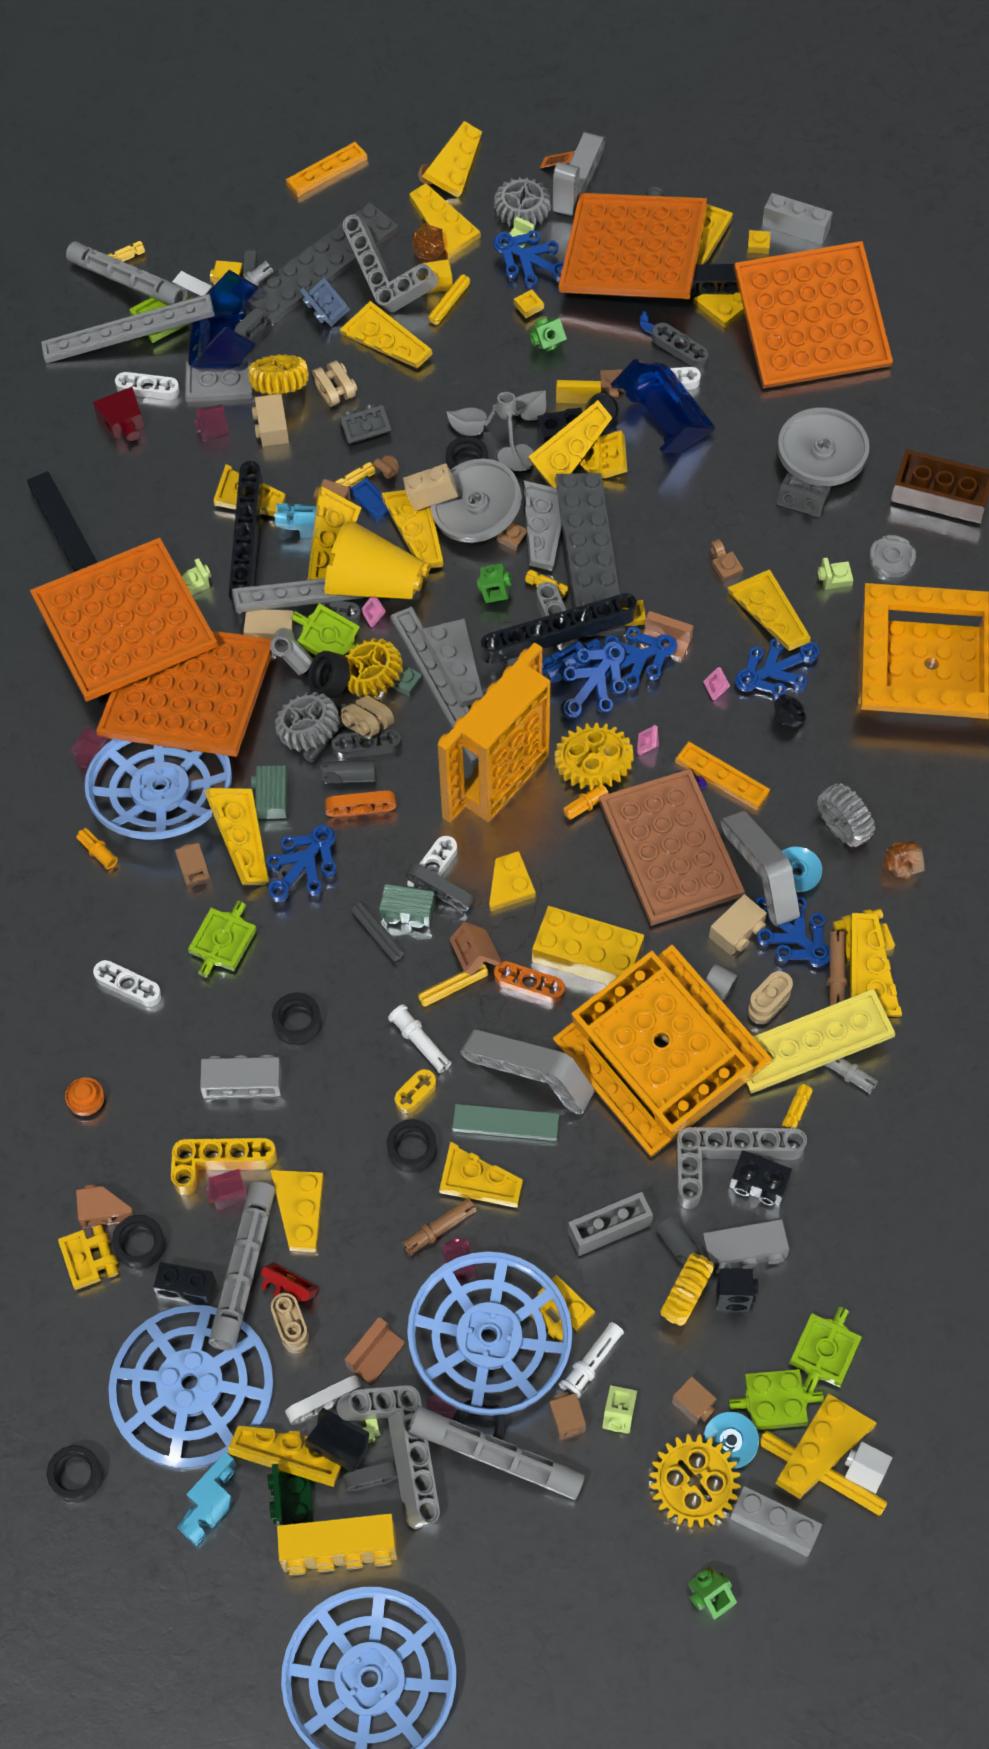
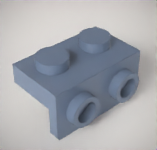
M323 278L309 292L304 288L300 290L305 296L302 300L310 309L314 307L316 311L313 314L321 323L326 321L332 327L350 310V307L326 278Z

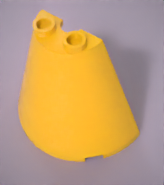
M347 521L340 529L331 551L333 557L331 565L327 566L324 593L330 595L412 599L416 591H420L423 578L428 576L430 564L416 558L357 522Z

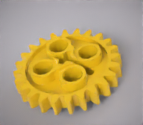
M586 723L585 729L582 730L579 726H576V733L569 730L568 737H561L562 743H557V750L555 751V764L559 775H563L564 781L571 779V786L580 783V789H583L585 785H589L590 790H593L594 785H598L601 790L603 789V784L606 783L612 787V780L621 782L620 775L627 776V769L632 768L631 762L634 761L633 746L630 744L629 737L625 738L623 731L617 733V727L608 730V724L599 728V724L595 723L594 728H590L589 724Z
M687 1434L686 1443H682L677 1437L676 1447L673 1448L667 1443L666 1449L668 1453L658 1452V1456L662 1461L661 1463H652L658 1469V1472H653L649 1475V1477L657 1480V1483L650 1485V1489L658 1490L659 1492L653 1497V1501L662 1500L663 1502L659 1507V1511L666 1508L669 1509L667 1519L676 1515L678 1516L677 1525H680L686 1519L688 1520L689 1528L692 1527L694 1521H698L700 1528H703L705 1519H708L711 1525L715 1524V1515L724 1519L723 1508L732 1511L733 1508L728 1501H737L738 1499L732 1493V1490L741 1488V1485L733 1482L734 1479L740 1477V1473L732 1472L731 1469L737 1465V1462L728 1463L727 1459L730 1457L731 1452L728 1451L722 1454L720 1452L722 1443L714 1448L712 1446V1437L706 1443H702V1436L699 1434L696 1442H692L690 1435ZM701 1454L705 1459L704 1466L693 1468L689 1463L691 1455ZM682 1460L694 1477L699 1475L702 1477L700 1485L712 1498L711 1502H707L697 1486L693 1485L690 1487L688 1485L690 1478L680 1467L678 1461ZM672 1471H678L683 1476V1482L678 1486H672L667 1481V1476ZM712 1476H717L722 1480L723 1487L719 1491H711L707 1486V1480ZM687 1495H698L701 1500L700 1506L696 1509L688 1508L685 1504Z

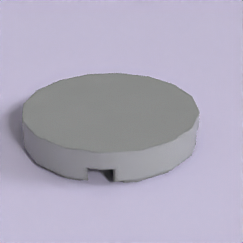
M886 535L882 539L873 542L869 552V562L872 568L880 575L897 578L906 575L912 570L916 560V551L907 539L897 535Z

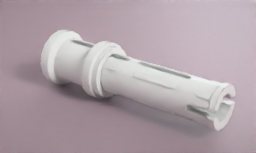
M405 1004L398 1006L390 1013L388 1020L397 1025L402 1031L401 1035L404 1038L410 1039L439 1074L444 1072L443 1068L447 1070L451 1065V1061L445 1057L421 1029V1022L415 1020L407 1011L408 1007Z
M609 1323L608 1327L593 1344L582 1361L575 1362L573 1370L568 1377L560 1381V1388L564 1392H568L569 1395L576 1393L579 1399L581 1390L588 1381H592L595 1378V1369L620 1336L624 1334V1331L617 1324Z

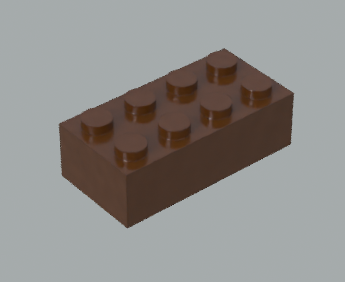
M905 449L891 501L981 524L989 496V470Z

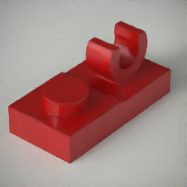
M275 1262L264 1266L260 1274L267 1278L263 1281L261 1289L266 1290L270 1283H273L276 1286L274 1296L286 1290L296 1300L308 1301L316 1296L319 1286Z

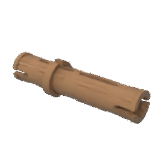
M837 931L829 932L830 978L827 980V985L830 986L829 1006L837 1004V999L838 1003L845 1000V986L848 984L847 978H845V932L839 931L838 941Z
M466 1198L428 1225L423 1224L420 1226L421 1230L406 1240L401 1241L403 1247L406 1246L404 1248L406 1252L412 1256L428 1243H435L437 1237L473 1213H476V1208H472L474 1205L472 1201Z

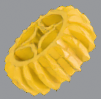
M288 354L270 355L269 357L257 359L251 363L248 372L251 388L262 394L268 393L269 395L286 394L287 392H294L296 389L300 390L308 382L309 376L306 361L301 357L289 356Z
M375 637L370 642L364 639L363 644L356 643V648H348L349 655H343L347 658L350 669L346 688L353 695L356 694L362 698L364 695L371 697L374 694L379 698L381 692L387 694L389 687L395 688L394 681H400L399 674L403 673V660L398 649L390 641L386 642L383 638L378 641Z
M696 1253L689 1255L661 1309V1316L673 1324L684 1325L714 1269V1263L703 1255Z

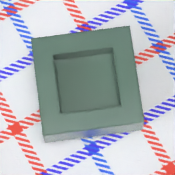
M402 665L403 673L399 674L400 681H394V689L410 697L422 681V674Z

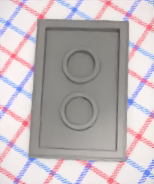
M252 359L186 362V402L253 399V388H251L248 377L249 367L253 363Z

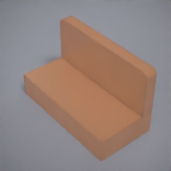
M649 611L643 634L656 638L664 634L672 636L676 640L677 649L670 657L683 660L693 637L694 625ZM639 642V646H640V647H643V648L650 647V646H648V645H645V644ZM663 643V644H661V645L664 646V647H666V646H668L669 644Z
M464 921L449 938L461 966L467 974L473 975L484 961L496 966L502 963L487 930Z
M378 1317L345 1358L346 1367L369 1385H373L404 1347L405 1342L389 1330L386 1321Z

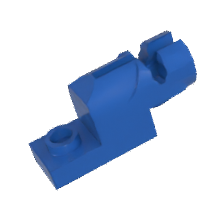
M597 638L585 645L577 641L555 652L551 657L548 656L543 659L542 675L545 676L547 674L550 683L562 680L561 671L566 667L572 666L575 669L591 668L602 660H589L586 663L580 664L575 660L576 651L582 648H586L589 651L602 650L603 645ZM584 652L580 653V658L582 660H585L586 658ZM570 670L566 671V675L568 678L572 677V673Z

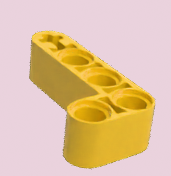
M266 1138L180 1140L175 1143L172 1149L171 1180L174 1188L180 1195L187 1196L194 1193L198 1186L199 1171L270 1169L277 1163L278 1159L275 1145ZM189 1151L192 1153L186 1159L180 1158L183 1152ZM211 1151L218 1152L217 1156L214 1158L206 1157V1155ZM236 1151L245 1152L240 1158L232 1157ZM268 1151L266 1152V1156L262 1157L263 1152ZM184 1176L191 1177L189 1182L185 1184L178 1183L180 1178Z

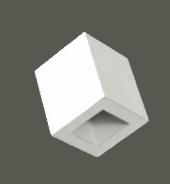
M861 1442L857 1452L851 1450L844 1464L849 1467L845 1478L876 1494L893 1457Z

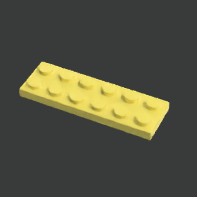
M869 990L753 1036L772 1058V1062L748 1080L746 1084L752 1094L895 1037L893 1027L875 990Z

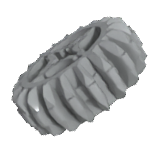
M519 176L518 180L511 178L509 183L504 182L501 187H498L497 193L494 196V209L497 217L501 218L502 223H507L509 227L513 226L514 219L519 217L532 223L535 228L536 223L542 224L543 219H547L548 213L551 210V197L548 188H545L543 183H538L536 179L531 181L529 177L521 179Z
M315 691L311 695L306 692L304 696L297 695L296 699H289L288 705H282V711L277 712L278 718L275 719L276 733L281 742L291 750L296 749L299 752L305 749L308 752L310 747L317 749L320 743L325 744L327 738H333L332 733L338 731L337 725L340 723L339 712L334 702L325 696L324 693L319 695Z
M835 783L827 787L818 796L817 805L819 806L818 811L822 814L821 818L824 819L825 825L830 828L835 836L841 839L842 843L846 842L850 847H857L868 841L874 834L875 826L871 812L868 811L867 805L863 803L862 798H859L855 791H851L850 787L842 783Z

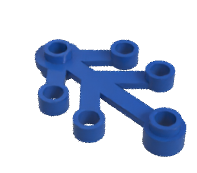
M535 230L514 237L507 232L499 233L494 238L493 246L497 252L503 254L506 263V276L508 278L514 279L519 273V267L514 264L513 253L520 258L525 274L524 284L527 288H535L538 281L531 263L551 273L552 277L560 282L561 275L557 273H562L564 262L552 264L537 256L544 253L551 256L556 255L559 249V244L556 241L550 240L546 244L537 245L540 241V234ZM535 236L537 239L532 240L530 237ZM528 243L532 247L522 248L518 245ZM554 246L555 249L551 250L548 247ZM514 269L516 272L511 273L509 270ZM533 279L534 282L530 283L527 280Z
M634 626L627 629V640L631 643L640 642L650 647L645 649L619 642V639L614 635H610L605 639V644L609 642L619 643L623 647L625 654L628 655L619 664L620 670L634 664L631 673L625 677L626 687L631 690L639 686V677L647 658L656 655L653 664L647 667L646 675L650 680H658L661 676V667L665 658L670 657L677 649L676 640L672 636L664 634L657 638L640 633V629ZM631 633H636L637 636L632 637V636H630V634H631ZM667 643L669 645L664 647L661 644ZM610 667L605 672L606 683L610 678ZM656 670L658 673L651 674L650 671ZM634 679L636 682L629 683L628 680Z
M774 638L770 641V652L764 668L755 671L757 663L763 659V650L760 647H753L749 651V661L746 669H742L735 676V685L739 690L750 692L754 689L770 692L775 699L783 694L786 695V686L782 683L773 684L762 679L770 677L791 683L796 690H804L807 685V677L805 675H796L783 670L802 662H815L819 656V646L814 642H809L801 646L800 653L776 662L784 646ZM778 644L781 647L776 648L773 645ZM758 653L760 656L755 657L752 654ZM801 680L803 684H798L796 681ZM780 689L783 692L777 693L775 690Z
M609 642L603 646L602 650L589 651L586 648H582L576 651L575 660L580 664L586 663L589 660H602L597 667L575 669L569 666L561 671V677L566 682L578 678H588L574 698L567 699L561 704L560 709L564 717L574 718L580 715L582 711L581 704L595 685L598 698L596 703L597 710L604 713L612 709L613 704L607 696L605 672L609 667L612 679L610 691L613 694H621L626 690V684L621 680L619 666L624 659L625 652L619 643ZM612 649L616 651V657L611 655ZM581 652L585 653V660H582L580 658ZM567 670H570V671H571V673H572V677H571V678H568V677H567V675H566V671H567ZM616 683L620 684V691L616 690ZM602 701L607 703L606 709L602 707ZM571 704L576 706L575 712L570 709Z
M319 825L309 835L285 836L281 840V847L284 852L289 854H271L267 857V867L271 871L279 870L282 865L295 863L282 880H274L270 883L269 895L272 900L276 902L286 900L289 896L290 886L305 868L308 878L306 884L307 892L312 896H317L321 893L322 886L317 878L314 856L319 850L323 859L321 865L322 874L325 877H333L336 874V865L332 861L330 846L335 842V833L330 827ZM322 836L327 837L325 840H319ZM291 842L293 843V845L287 847L285 846V843ZM310 845L306 851L291 853L295 851L296 846ZM273 860L278 861L276 865L270 864ZM329 866L333 868L331 871L324 870ZM312 885L318 886L315 890L310 889ZM277 891L284 892L282 895H275Z
M758 897L754 901L758 906L760 903L766 904L765 897ZM797 897L798 903H801L803 907L799 908L800 917L794 920V925L790 922L778 925L785 933H772L769 929H761L757 935V942L762 946L769 944H799L804 949L791 950L787 945H780L776 950L777 960L780 962L808 960L815 967H823L830 962V948L823 941L825 916L821 913L812 914L809 922L811 928H813L812 942L805 936L804 911L806 910L807 902L804 898ZM767 907L762 908L765 912H767L766 918H769ZM819 919L822 923L816 924L813 920ZM767 935L769 939L763 940L760 936ZM786 951L788 955L782 956L779 952ZM816 951H820V952H822L824 955H823V956H817V955L815 954V952H816Z

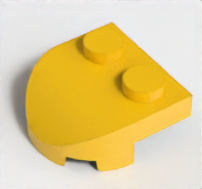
M622 430L604 436L599 435L579 462L587 473H601L602 479L627 472L625 435Z

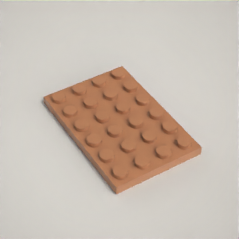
M691 769L599 797V803L651 926L740 898L745 894Z

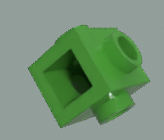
M544 317L536 320V325L529 327L531 332L529 334L530 341L537 349L549 351L555 349L557 343L567 339L560 318L548 319Z
M503 563L480 568L477 586L479 591L482 592L486 603L508 599L512 578L510 572H506Z
M710 1566L687 1582L693 1593L689 1597L699 1611L704 1609L714 1620L737 1603L730 1589L732 1585L726 1575L722 1572L718 1574Z

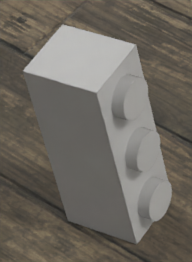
M771 193L764 207L762 226L823 245L830 230L833 212Z
M239 1055L234 1058L211 1056L208 1059H201L200 1089L203 1098L281 1096V1063L279 1057L262 1055L260 1058H249L248 1056Z
M639 1192L568 1222V1234L578 1256L652 1226L653 1213L643 1193Z
M782 1219L703 1233L701 1241L704 1256L714 1263L713 1271L719 1274L720 1268L731 1269L742 1266V1269H750L763 1262L778 1264L783 1262L789 1253Z
M745 1486L730 1517L731 1520L806 1557L809 1556L822 1527L821 1523Z

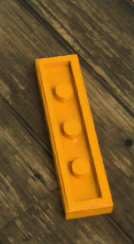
M353 142L287 178L286 185L297 197H300L367 160V154L356 142Z
M689 741L675 758V763L685 769H691L693 774L703 777L705 781L756 811L770 794L771 789Z

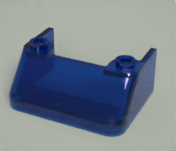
M230 269L207 293L211 297L215 316L191 322L188 364L197 370L233 369L236 366L239 367L246 355L255 347L254 342L236 333L234 330L235 325L245 318L247 313L245 310L246 302L258 290V286Z
M634 359L610 384L612 388L624 389L626 397L631 402L642 403L666 433L663 437L665 443L660 448L661 452L679 454L707 437L715 429L714 424L674 372L663 363Z

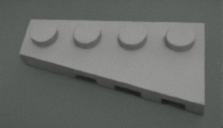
M524 480L522 486L529 566L552 571L562 526L557 490L554 487Z
M465 619L422 629L421 636L459 707L472 705L475 700L481 699L483 694Z

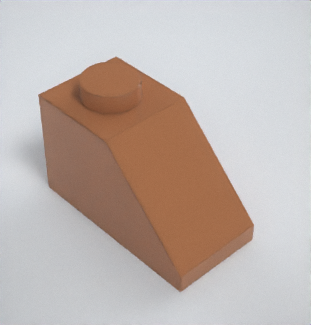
M87 1185L83 1189L76 1190L78 1221L82 1229L92 1228L97 1225L119 1224L125 1218L134 1215L130 1206L103 1186Z

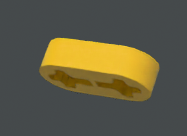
M426 1069L419 1070L395 1094V1104L400 1112L412 1113L436 1089V1078L433 1072ZM420 1079L424 1081L429 1079V1086L424 1084L420 1087ZM412 1095L411 1104L407 1102L402 1104L403 1096L409 1098Z

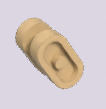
M335 360L327 364V372H324L321 367L311 371L315 386L330 407L340 403L339 396L341 395L345 400L356 396V383L347 376L343 363L339 364ZM331 379H332V381L334 382V384L336 385V388H335V387L333 386V384L331 383V381H330Z
M364 696L356 701V705L352 703L341 710L340 717L342 723L366 738H371L378 734L380 729L385 730L394 724V716L391 710L370 696Z
M782 971L773 972L752 993L748 1016L754 1023H768L788 1003L793 986L790 975Z
M289 1293L278 1294L271 1302V1312L283 1346L290 1353H301L308 1347L310 1338L298 1302Z

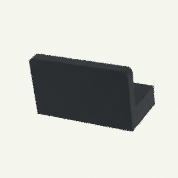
M321 1408L318 1414L317 1425L306 1438L305 1447L353 1472L367 1453L369 1432L349 1421H345L329 1410Z

